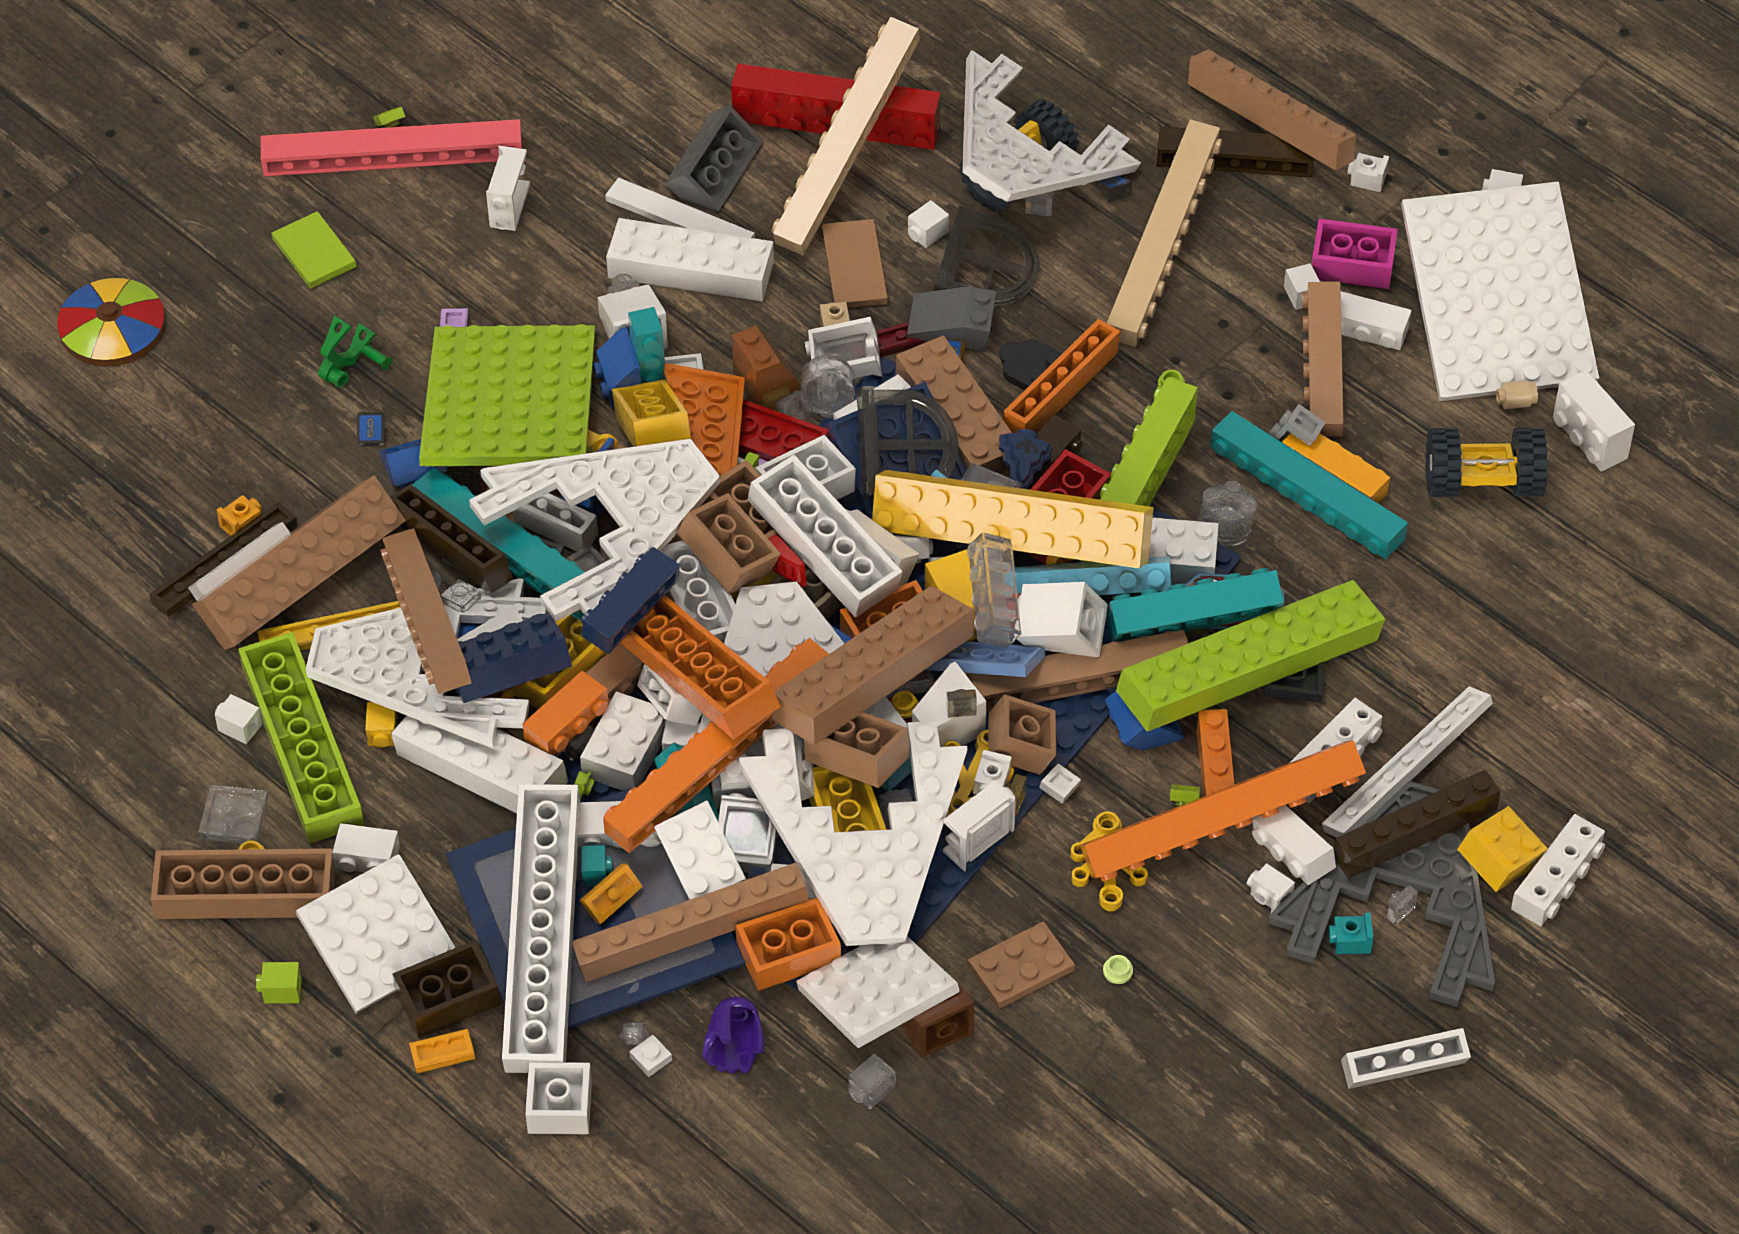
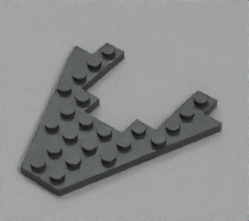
M1408 781L1365 824L1439 790ZM1469 823L1350 879L1346 877L1335 861L1336 868L1310 885L1303 882L1269 915L1268 924L1293 931L1286 950V956L1314 964L1339 894L1368 902L1375 879L1431 895L1424 919L1452 927L1430 990L1429 999L1458 1007L1465 983L1493 991L1495 978L1478 874L1473 866L1457 850L1470 831Z

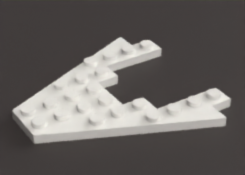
M973 50L969 53L966 59L962 172L969 176L973 182L981 184L990 190L994 196L1008 202L1072 186L1086 185L1089 182L1132 173L1138 169L1141 162L1123 151L1130 139L1110 125L1101 132L1082 155L1060 141L1051 151H1048L1009 125L1008 123L1016 112L998 101L997 98L1019 76L1023 68L1003 54L991 63Z
M686 439L483 468L480 470L481 477L490 490L470 499L469 503L482 524L486 525L558 489L571 507L596 495L620 526V528L599 538L600 546L609 556L610 560L540 596L541 603L556 622L579 609L583 614L589 609L593 610L599 604L601 596L607 590L611 591L616 586L622 573H628L634 567V563L639 555L642 553L646 554L652 547L662 551L677 534L687 513L700 507L720 484V476L693 441Z
M520 578L511 580L492 594L484 588H479L441 598L457 639L461 623L483 624L513 605L523 621L530 619L536 614L548 613L541 603V598L522 597L524 579ZM401 608L315 629L306 666L308 678L488 747H493L497 727L523 728L522 724L528 718L529 700L478 698L463 703L460 697L446 696V692L438 694L435 684L429 685L426 674H422L423 667Z
M797 582L740 588L724 642L727 647L764 677L776 662H782L789 656L791 650L797 644H802L808 638H811L829 654L844 644ZM886 697L864 711L867 714L907 727V723ZM704 714L702 715L697 733L702 732L711 721ZM745 752L740 757H746ZM739 758L729 764L718 775L721 790L750 787L739 768Z
M937 721L908 722L906 728H909L910 759L916 801L889 803L888 814L891 830L834 833L831 806L802 807L793 732L788 729L763 730L765 756L739 757L738 765L846 946L903 943L906 941L944 819L967 753V746L940 747Z

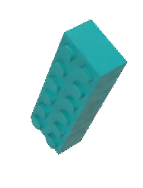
M1261 568L1252 571V575L1241 577L1240 573H1234L1224 576V580L1213 582L1212 578L1199 580L1196 582L1197 585L1186 587L1185 584H1176L1170 586L1168 591L1158 592V589H1149L1141 592V596L1130 597V594L1115 596L1113 598L1114 601H1110L1106 613L1110 641L1121 642L1136 639L1140 636L1148 637L1163 634L1167 631L1184 630V632L1210 628L1250 620L1279 609L1284 601L1277 570L1268 571V568Z

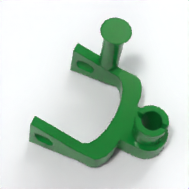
M334 316L325 342L320 349V354L325 358L318 370V376L327 383L332 382L336 387H343L349 379V374L342 371V368L353 365L361 353L381 365L382 370L390 367L393 360L392 357H386L369 345L377 334L361 323H358L350 348L346 352L336 353L335 347L352 326L339 317ZM342 324V329L337 333L338 325ZM366 331V337L362 340L361 335Z

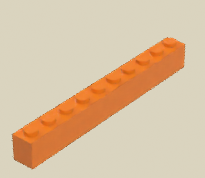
M808 638L802 644H797L791 650L789 656L782 662H776L765 678L771 682L775 691L829 655V653L811 638ZM772 713L735 739H732L714 722L710 721L702 732L695 733L689 739L686 746L680 751L673 752L662 767L651 771L639 787L632 788L623 801L617 806H611L606 811L603 817L604 833L630 854L656 831L654 826L668 820L705 788L729 764L762 737L763 730L773 728L777 722L773 721Z
M1348 740L1080 845L1091 877H1100L1101 881H1106L1118 876L1117 870L1128 867V870L1131 871L1144 866V860L1154 856L1155 860L1170 856L1172 855L1171 849L1181 846L1183 850L1199 844L1198 839L1206 835L1209 836V839L1219 837L1226 833L1224 828L1235 825L1236 829L1253 823L1252 817L1262 814L1263 818H1267L1279 813L1278 807L1289 804L1290 808L1305 803V797L1315 793L1316 797L1333 792L1332 786L1342 783L1343 787L1360 781L1358 776L1365 774L1366 771L1354 740Z

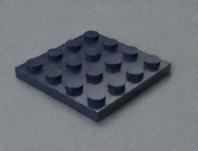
M926 381L826 424L836 448L856 468L855 489L867 516L871 520L873 518L875 478L877 474L885 470L931 476L935 470H938L949 479L971 481Z

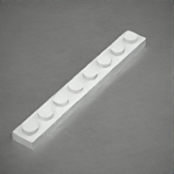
M1470 686L1464 690L1322 823L1324 832L1337 838L1364 825L1408 781H1411L1493 704L1491 695Z

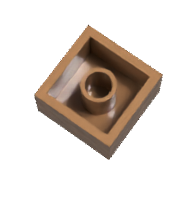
M1004 694L989 712L988 751L1011 756V766L1040 775L1056 756L1055 710Z

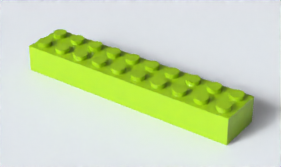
M1351 580L1122 669L1116 692L1148 732L1315 666L1318 663L1378 641L1385 618L1357 583Z

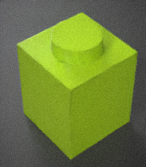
M263 962L262 974H257L256 989L257 992H262L264 1004L300 1003L302 976L299 962Z

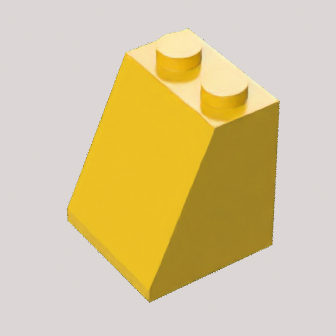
M975 546L925 564V589L932 585L973 609V637L966 642H971L978 638L979 549Z

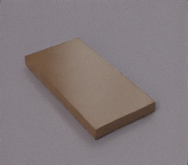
M874 219L822 224V234L834 303L846 302L847 308L888 304Z

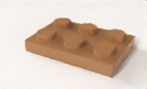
M1044 921L968 959V967L998 1009L1073 972L1075 969V964Z

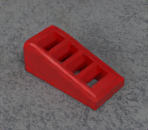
M773 535L769 537L768 540L781 553L772 571L791 582H797L800 587L806 586L805 563L779 536Z

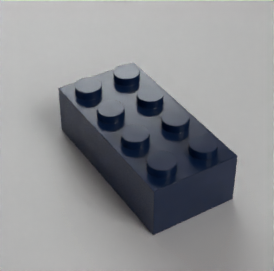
M549 612L533 615L530 619L519 623H509L503 628L492 632L480 633L466 641H458L472 683L456 688V691L463 703H467L572 667L565 637Z

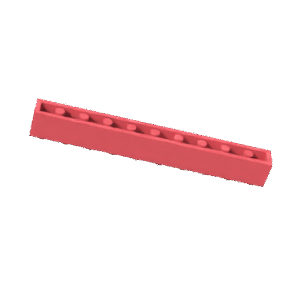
M520 119L266 135L261 136L263 175L277 176L497 162L499 158L498 146L522 149Z

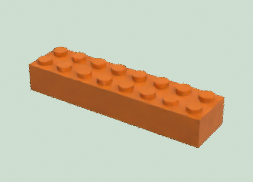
M666 595L620 642L732 739L745 733L749 728L780 708L769 680Z

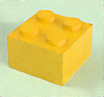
M1508 806L1471 829L1457 850L1493 890L1497 892L1533 869L1548 848Z

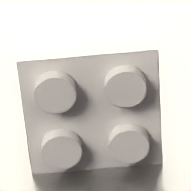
M529 1062L526 1101L528 1134H589L592 1088L590 1063Z

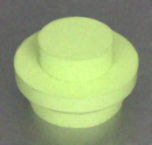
M1114 955L1105 962L1103 974L1109 982L1123 984L1132 977L1133 966L1126 957Z

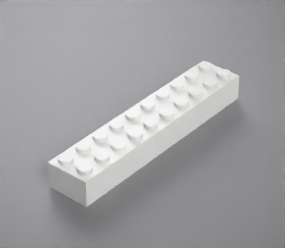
M519 784L502 1051L505 1073H528L529 1062L566 1063L572 960L571 941H573L580 812L578 785Z

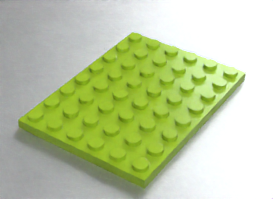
M446 325L435 327L419 455L420 466H503L587 454L595 325H471L465 327Z

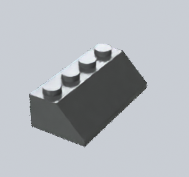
M730 105L711 112L665 184L683 202L712 212H718L763 140Z

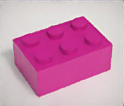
M1319 219L1312 257V267L1318 279L1389 289L1398 229Z

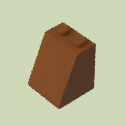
M757 325L732 334L734 375L745 377L744 393L750 402L766 408H772L806 394V390L782 353Z

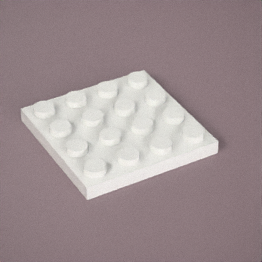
M399 854L296 910V915L355 1014L395 992L392 973L456 948Z
M908 936L903 943L860 945L845 955L834 959L832 963L810 972L796 981L798 990L857 1048L960 992L958 983Z

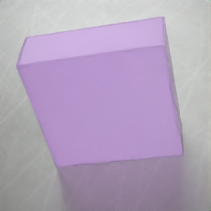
M468 308L441 309L440 327L446 325L453 327L468 326Z

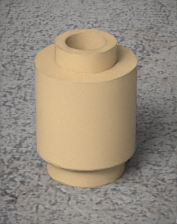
M1528 380L1501 383L1500 389H1496L1497 403L1502 405L1504 410L1530 407L1531 404L1538 401L1537 386L1535 382H1529Z

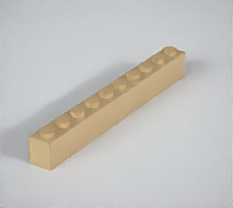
M890 17L886 25L883 24L877 36L878 41L875 46L872 45L869 48L864 67L858 68L852 89L848 88L846 90L840 111L836 110L834 112L829 131H825L822 134L817 153H813L810 156L807 164L808 170L805 175H800L795 187L797 189L793 197L790 196L786 200L784 214L781 219L777 218L774 222L772 233L775 244L802 256L806 252L920 41L919 29L892 17Z
M1191 119L1187 125L1107 321V324L1120 331L1119 343L1136 348L1139 339H1144L1148 329L1147 319L1148 317L1153 318L1157 306L1155 299L1163 294L1165 287L1164 277L1165 275L1170 276L1173 268L1172 257L1173 255L1178 256L1182 241L1180 237L1188 232L1190 225L1189 215L1195 214L1198 205L1197 195L1203 194L1206 186V179L1204 178L1206 174H1211L1215 160L1212 159L1214 153L1219 154L1223 139H1219V127Z

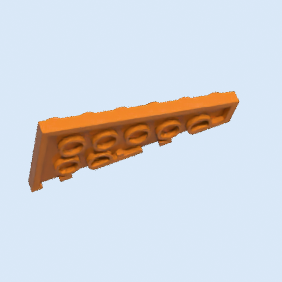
M665 363L663 371L667 383L687 411L691 440L721 477L737 466L745 377Z

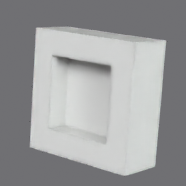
M1057 764L1041 781L1039 788L1063 804L1079 787L1081 779L1060 764Z
M654 1035L629 1051L630 1058L648 1077L672 1061V1054Z

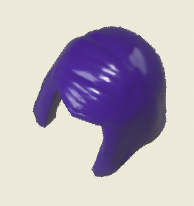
M729 997L722 1000L713 1011L705 1037L703 1060H706V1063L711 1067L716 1066V1069L722 1073L728 1071L735 1074L738 1070L742 1073H748L757 1054L764 1052V1032L756 1006L745 997Z

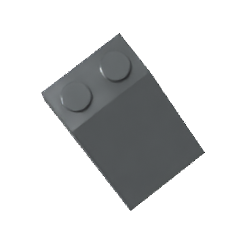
M968 286L914 294L906 338L931 341L944 335L947 340L961 342V348L985 352L990 333L996 291Z

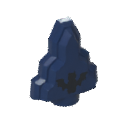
M1021 429L1016 433H1007L999 436L998 449L1003 452V462L1010 468L1009 480L1012 487L1027 489L1033 481L1034 474L1042 470L1044 463L1049 462L1053 448L1048 442L1038 439L1037 433L1029 429Z

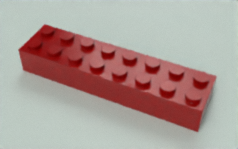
M738 63L731 84L732 108L746 123L823 134L825 131H829L834 112L836 110L840 111L843 105L844 94L848 88L852 89L855 81L852 79ZM895 86L866 140L934 150L940 130V92Z

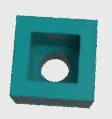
M605 845L581 846L584 887L596 886L613 871L612 856H607Z

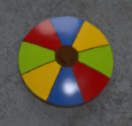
M109 278L89 283L71 294L59 311L57 327L64 348L76 359L96 366H118L133 362L150 352L160 341L164 333L166 319L160 298L148 286L130 279Z

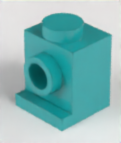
M1365 913L1364 916L1334 918V925H1329L1328 936L1329 943H1334L1335 954H1371L1373 944L1371 913Z

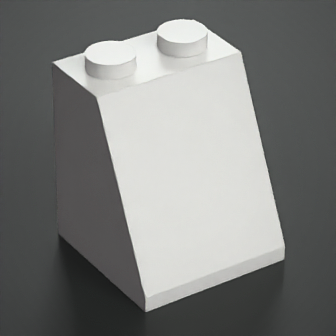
M649 284L597 297L599 316L608 340L624 327H627L630 336L628 312L655 307L663 330L664 349L668 348L666 313Z
M1085 582L1023 584L1022 593L1018 598V617L1014 623V637L1024 646L1043 647L1046 651L1100 657L1108 604Z
M956 662L951 663L912 711V722L937 721L940 747H944L947 741H956L960 746H964L977 739L978 734L986 730V700Z

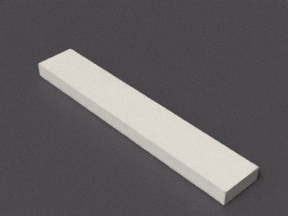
M621 178L615 181L605 195L607 202L664 225L755 239L754 232Z

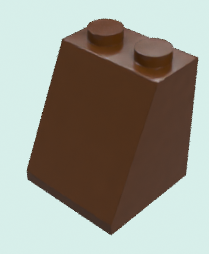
M959 984L960 992L900 1025L920 1058L974 1034V1001Z

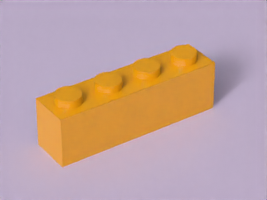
M1292 433L1282 441L1283 444L1379 504L1388 495L1390 477L1384 471L1376 469L1365 462L1360 456L1352 454L1339 443L1331 441L1319 433L1310 446Z

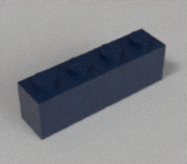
M652 547L646 554L642 553L639 555L634 563V567L628 573H622L616 586L611 591L607 590L601 596L599 604L593 610L589 609L584 614L581 620L582 637L607 654H610L679 580L680 564L655 547Z

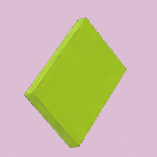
M318 211L271 233L274 242L310 289L356 267L355 259Z

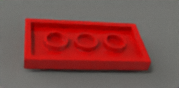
M743 400L738 449L740 452L746 454L751 452L759 455L760 459L770 461L823 435L829 440L831 438L826 428Z

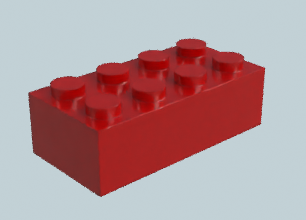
M1065 449L1031 490L1100 500V493L1104 484H1109L1111 481V473ZM1024 552L1046 564L1048 555Z

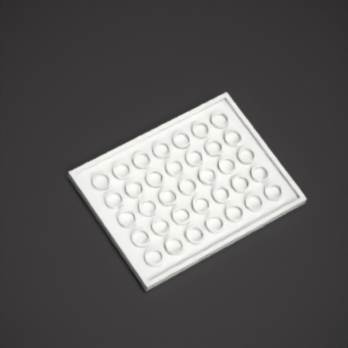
M1559 182L1402 200L1401 208L1439 401L1496 395V389H1500L1501 383L1521 380L1535 382L1537 390L1559 387L1560 382L1584 370H1587L1598 382L1599 374Z

